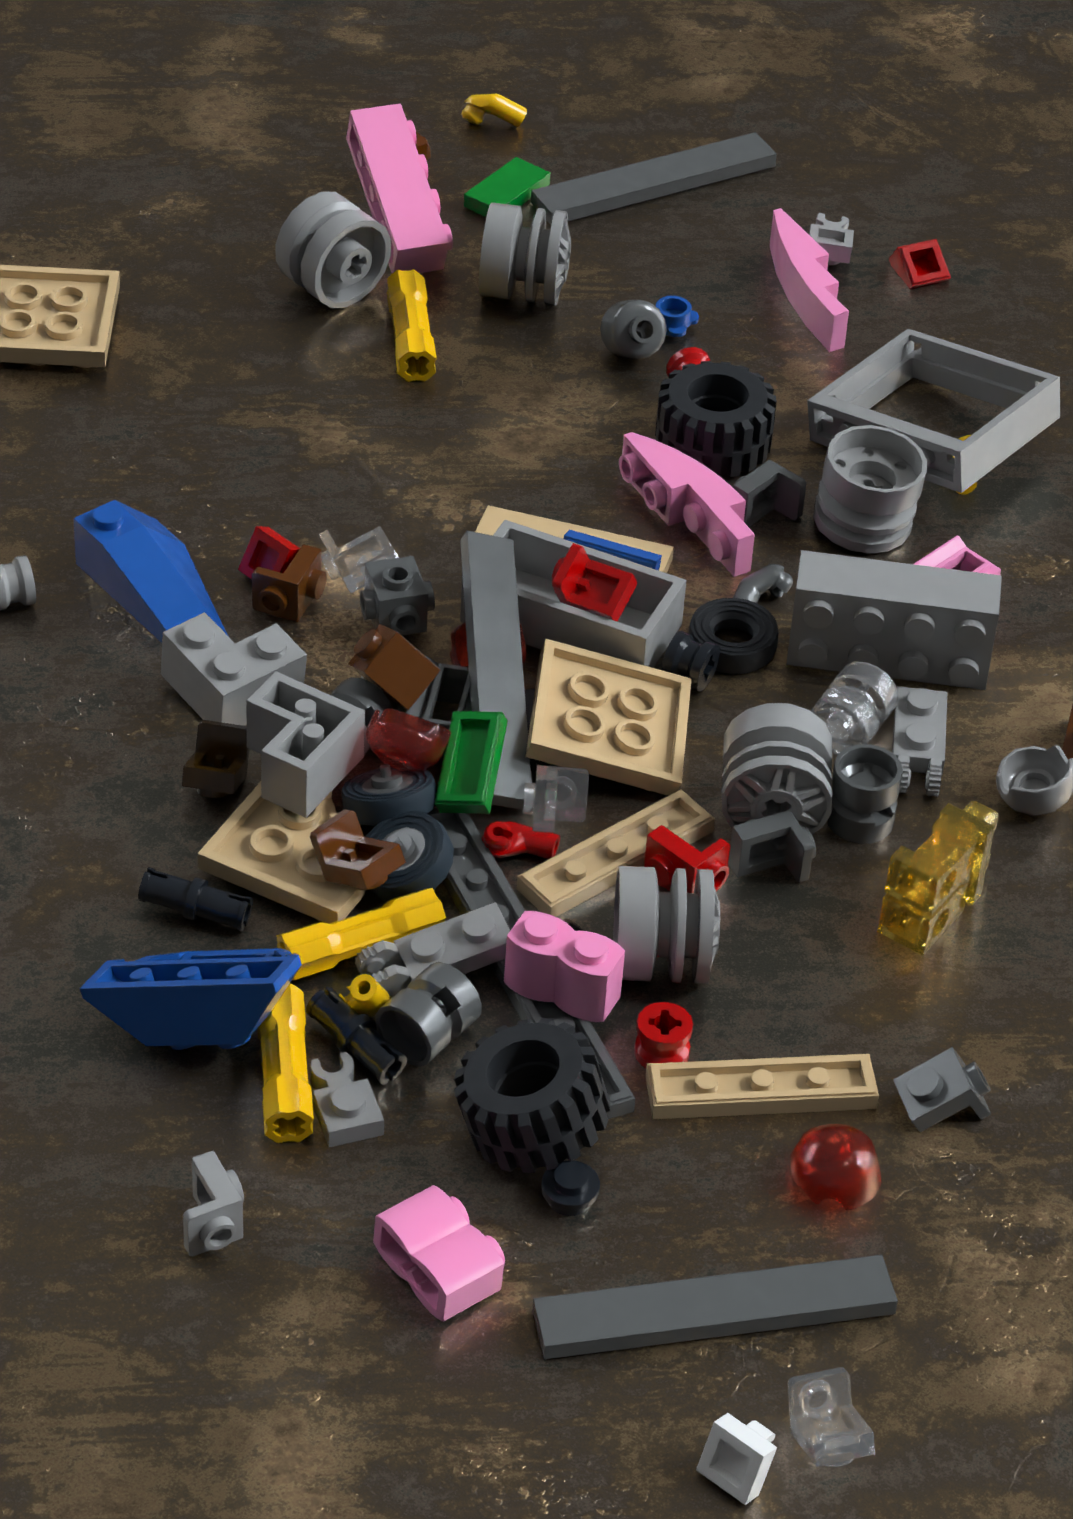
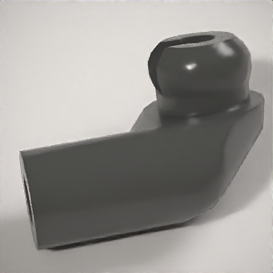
M769 564L743 578L733 598L757 603L760 596L767 590L774 597H782L783 592L787 593L793 585L792 576L783 571L784 566Z

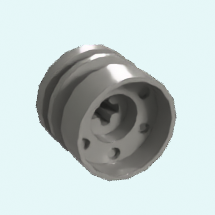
M491 202L486 216L479 268L480 296L510 300L516 282L523 281L526 301L534 303L540 283L544 284V304L556 306L562 286L567 280L570 262L571 237L568 228L567 211L556 210L551 230H546L545 209H537L530 228L523 227L521 206Z
M873 425L854 426L837 433L828 445L822 480L819 483L818 495L814 504L813 519L819 531L831 542L851 551L870 554L888 552L901 546L911 533L913 518L916 514L917 500L921 495L926 476L927 459L921 448L908 436L885 427Z
M766 703L752 707L731 721L724 733L722 813L732 828L748 820L763 818L783 811H791L801 827L807 828L812 835L823 828L831 815L832 735L825 722L810 710L789 703Z
M618 866L615 887L613 941L625 950L622 980L651 981L656 957H667L671 982L681 983L684 958H691L693 983L708 984L711 967L715 955L718 954L720 938V900L714 887L713 870L697 869L694 893H687L686 870L675 868L670 892H659L655 867Z

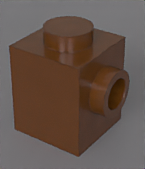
M382 624L376 630H369L359 639L354 647L355 655L348 663L367 681L382 690L391 702L407 710L412 707L441 671L397 631Z

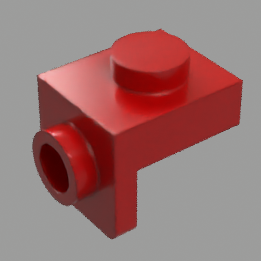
M575 543L571 545L566 556L558 560L552 573V587L561 603L617 622L638 584L634 574L589 559L584 547Z
M660 825L647 835L644 867H655L658 886L664 887L668 891H670L675 868L685 869L687 893H694L697 869L713 870L714 887L717 892L729 876L730 844L720 838L700 852L672 831Z

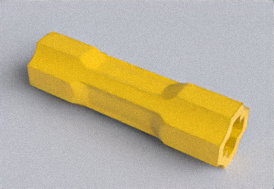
M415 269L410 271L396 270L387 278V300L389 312L392 315L395 335L397 374L407 382L414 380L425 382L436 373L435 361L437 360L426 306L428 297L425 278Z
M426 888L391 899L381 908L333 923L318 922L276 935L277 948H282L290 951L292 954L296 953L299 955L302 965L292 979L297 980L332 969L340 961L357 956V953L362 951L361 949H365L367 946L371 947L374 943L382 940L394 943L396 939L444 922L446 916L442 902L436 896L433 888Z
M289 983L269 1016L257 1028L258 1039L261 1042L264 1085L262 1088L264 1135L278 1144L286 1141L299 1143L313 1133L312 1091L308 1083L305 1048L306 1017L304 992Z

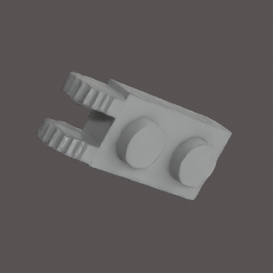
M897 686L894 706L892 753L901 762L903 770L899 793H906L907 787L910 785L911 772L926 774V795L939 796L941 775H943L945 764L948 692Z
M494 902L396 939L394 943L382 940L374 943L371 947L367 946V948L361 949L360 953H357L358 956L355 957V964L361 975L368 974L374 977L388 992L389 996L393 997L400 990L407 989L409 983L430 964L436 962L450 964L463 974L505 959L506 941L510 929L497 903Z

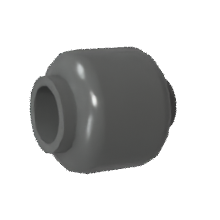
M624 300L615 303L604 314L600 327L601 338L606 348L615 356L625 359L650 357L664 343L667 331L665 318L661 311L652 303L643 300Z

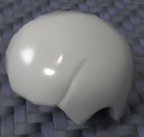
M1054 745L1049 749L1037 746L1014 749L1000 761L997 771L996 786L1001 798L1013 810L1029 816L1049 814L1056 811L1069 801L1073 793V758L1068 759L1059 745Z

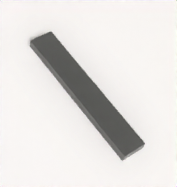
M754 132L534 189L531 191V204L536 209H545L546 221L550 225L556 210L567 211L568 221L772 168L776 166L777 153Z
M467 530L460 539L471 711L503 712L508 720L492 805L526 810L533 802L530 758L525 757L528 728L514 542L512 539Z
M874 1255L533 1298L532 1312L543 1358L551 1359L896 1314L898 1300L883 1255Z

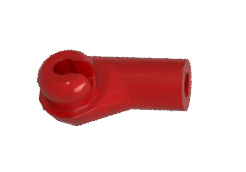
M495 821L484 829L482 841L496 858H506L527 853L550 859L557 854L560 835L513 821Z

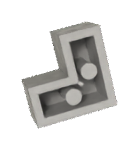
M205 612L163 632L161 675L203 720L245 726L247 725L246 700L275 671L304 683L307 654L277 623L237 643H234Z
M277 671L246 700L247 748L261 754V798L307 818L364 757L365 710Z

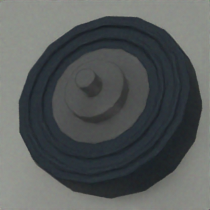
M384 764L378 769L361 773L345 782L341 798L343 809L355 811L360 825L376 826L378 823L391 819L399 813L408 811L430 812L435 808L437 788L433 775L426 769L414 766H390L389 764Z
M416 811L399 813L391 819L378 823L366 835L368 838L398 843L406 862L390 873L384 884L370 889L372 893L383 901H389L426 888H433L434 890L446 878L453 864L454 847L447 831L439 821L427 813Z

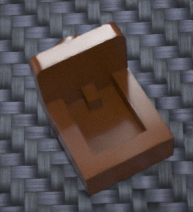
M303 544L284 573L257 567L252 574L253 609L299 622L312 600H318L321 597L326 585L327 575L325 571L321 570V549Z
M342 810L310 834V840L325 881L356 887L359 890H370L384 884L390 873L406 863L398 843L364 837L356 813L352 810Z

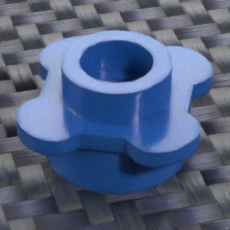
M665 296L656 302V307L665 318L667 336L682 337L686 335V330L690 325L699 322V314L691 310L692 306L685 298Z

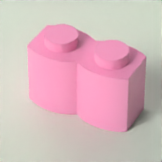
M524 911L507 935L504 983L516 993L529 999L554 1002L561 1010L573 1017L591 1022H604L621 997L625 950L618 943L603 935L588 931H574L566 922L550 914Z
M432 1185L375 1216L373 1243L378 1252L398 1276L408 1281L421 1303L437 1319L444 1322L501 1290L505 1266L503 1251L493 1237L489 1235L484 1236L477 1228L470 1225L468 1213L464 1205L456 1197H449L443 1190Z

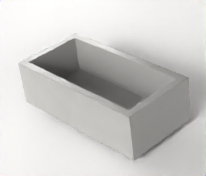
M504 520L493 535L512 539L514 542L521 643L542 649L545 639L654 668L672 638L682 626L687 581L685 579L583 546L589 559L632 573L635 576L638 584L617 622L559 601L552 587V573L558 560L566 556L574 542L508 520ZM462 576L460 622L466 624Z
M801 550L786 665L986 690L999 618L1002 576Z

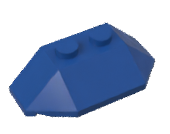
M282 948L184 951L145 956L135 961H125L124 959L108 960L79 989L84 1000L145 1046H170L175 1050H183L195 1045H218L222 1049H232L249 1041L253 1032L269 1016L302 964L298 954H292L290 951Z

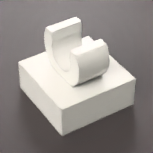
M726 1413L714 1421L696 1471L746 1505L760 1494L777 1447L771 1443L776 1434L756 1420L745 1425L729 1413Z

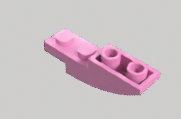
M633 432L624 434L622 456L619 458L620 473L627 483H631L641 494L648 508L654 510L668 526L685 521L687 528L697 534L709 548L713 558L720 561L733 577L750 572L755 534L744 523L746 500L715 472L679 450Z

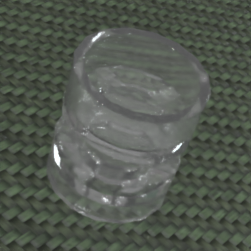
M852 662L844 666L810 711L825 722L832 735V753L838 755L847 747L857 744H868L880 726L897 706L898 692L896 685L889 675L879 667L867 662Z

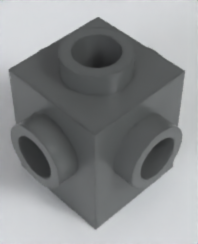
M414 556L365 563L364 590L360 591L362 616L364 620H372L375 630L382 624L397 631L401 636L427 632L428 611H432L435 608L434 591L430 581H423Z

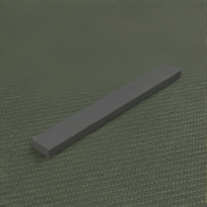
M434 808L427 814L443 825L454 847L453 864L442 882L462 915L496 902L511 930L525 910L489 848H486L483 843L482 836L469 814L440 813L437 808ZM505 959L490 964L521 1020L530 1019L531 1023H538L542 1018L554 1019L556 1026L563 1022L574 1026L576 1033L582 1032L588 1038L590 1046L593 1047L610 1099L611 1111L606 1113L608 1119L634 1112L635 1097L591 1022L567 1014L554 1002L537 1001L516 993L504 983Z

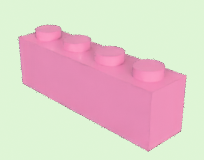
M401 103L351 110L346 140L372 217L386 227L391 238V256L388 262L391 273L396 270L410 271L415 269L418 273L444 269L447 251L452 250L453 247L452 233L449 225L443 224L440 218L441 206L439 195L436 189H430L428 183V164L424 154H418L416 130L413 121L406 120Z

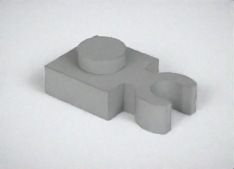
M819 213L816 218V224L810 225L809 235L829 253L828 265H837L840 262L850 264L854 230L848 229L849 219L842 216L840 222H832L825 219L824 213Z
M347 1052L340 1053V1070L337 1072L323 1070L319 1059H312L311 1084L315 1089L313 1090V1108L328 1147L384 1135V1118L368 1078L354 1081V1061Z

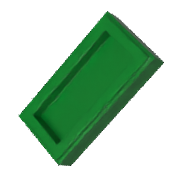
M515 157L464 193V207L486 217L491 202L522 206L531 199L532 190L550 185L551 172Z
M453 711L434 803L440 813L490 814L508 722L503 712Z

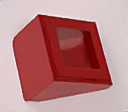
M937 239L897 247L889 257L891 267L909 289L946 282L951 279Z

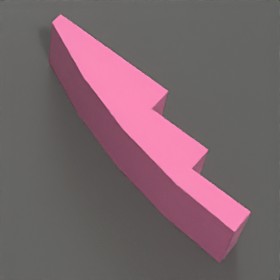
M781 208L773 210L769 247L775 272L789 302L805 326L829 352L844 348L849 310L837 300L839 282L827 271L829 253Z

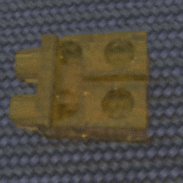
M971 801L963 810L948 803L941 810L939 819L934 822L931 836L915 852L901 846L890 858L885 893L887 894L883 897L877 932L924 956L963 912L966 902L973 905L981 897L999 814L995 810L976 801Z

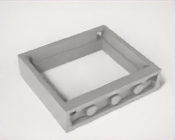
M906 329L807 400L810 441L828 446L837 433L850 427L873 425L890 428L908 436L921 448L927 459L925 481L962 493L1060 418V377L915 330ZM914 342L921 344V348L914 350ZM911 378H916L1007 409L963 441L876 412L870 408Z

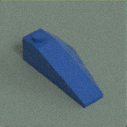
M116 500L73 518L76 564L161 643L164 631L204 612L228 636L185 544L157 519Z

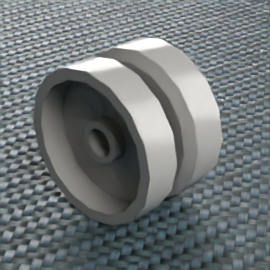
M319 192L306 198L292 210L282 225L275 244L276 262L280 271L285 276L305 288L309 294L330 308H346L361 301L375 288L385 273L391 256V238L384 225L363 212L337 192Z

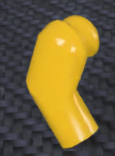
M497 93L475 94L469 96L464 101L466 106L462 110L461 116L464 120L479 125L483 122L486 113L519 127L526 116L527 109Z
M362 974L354 978L351 985L347 987L350 991L347 996L344 997L341 993L339 994L359 1015L367 1014L371 1018L376 1015L380 1007L390 1000L388 992L374 977L368 974Z

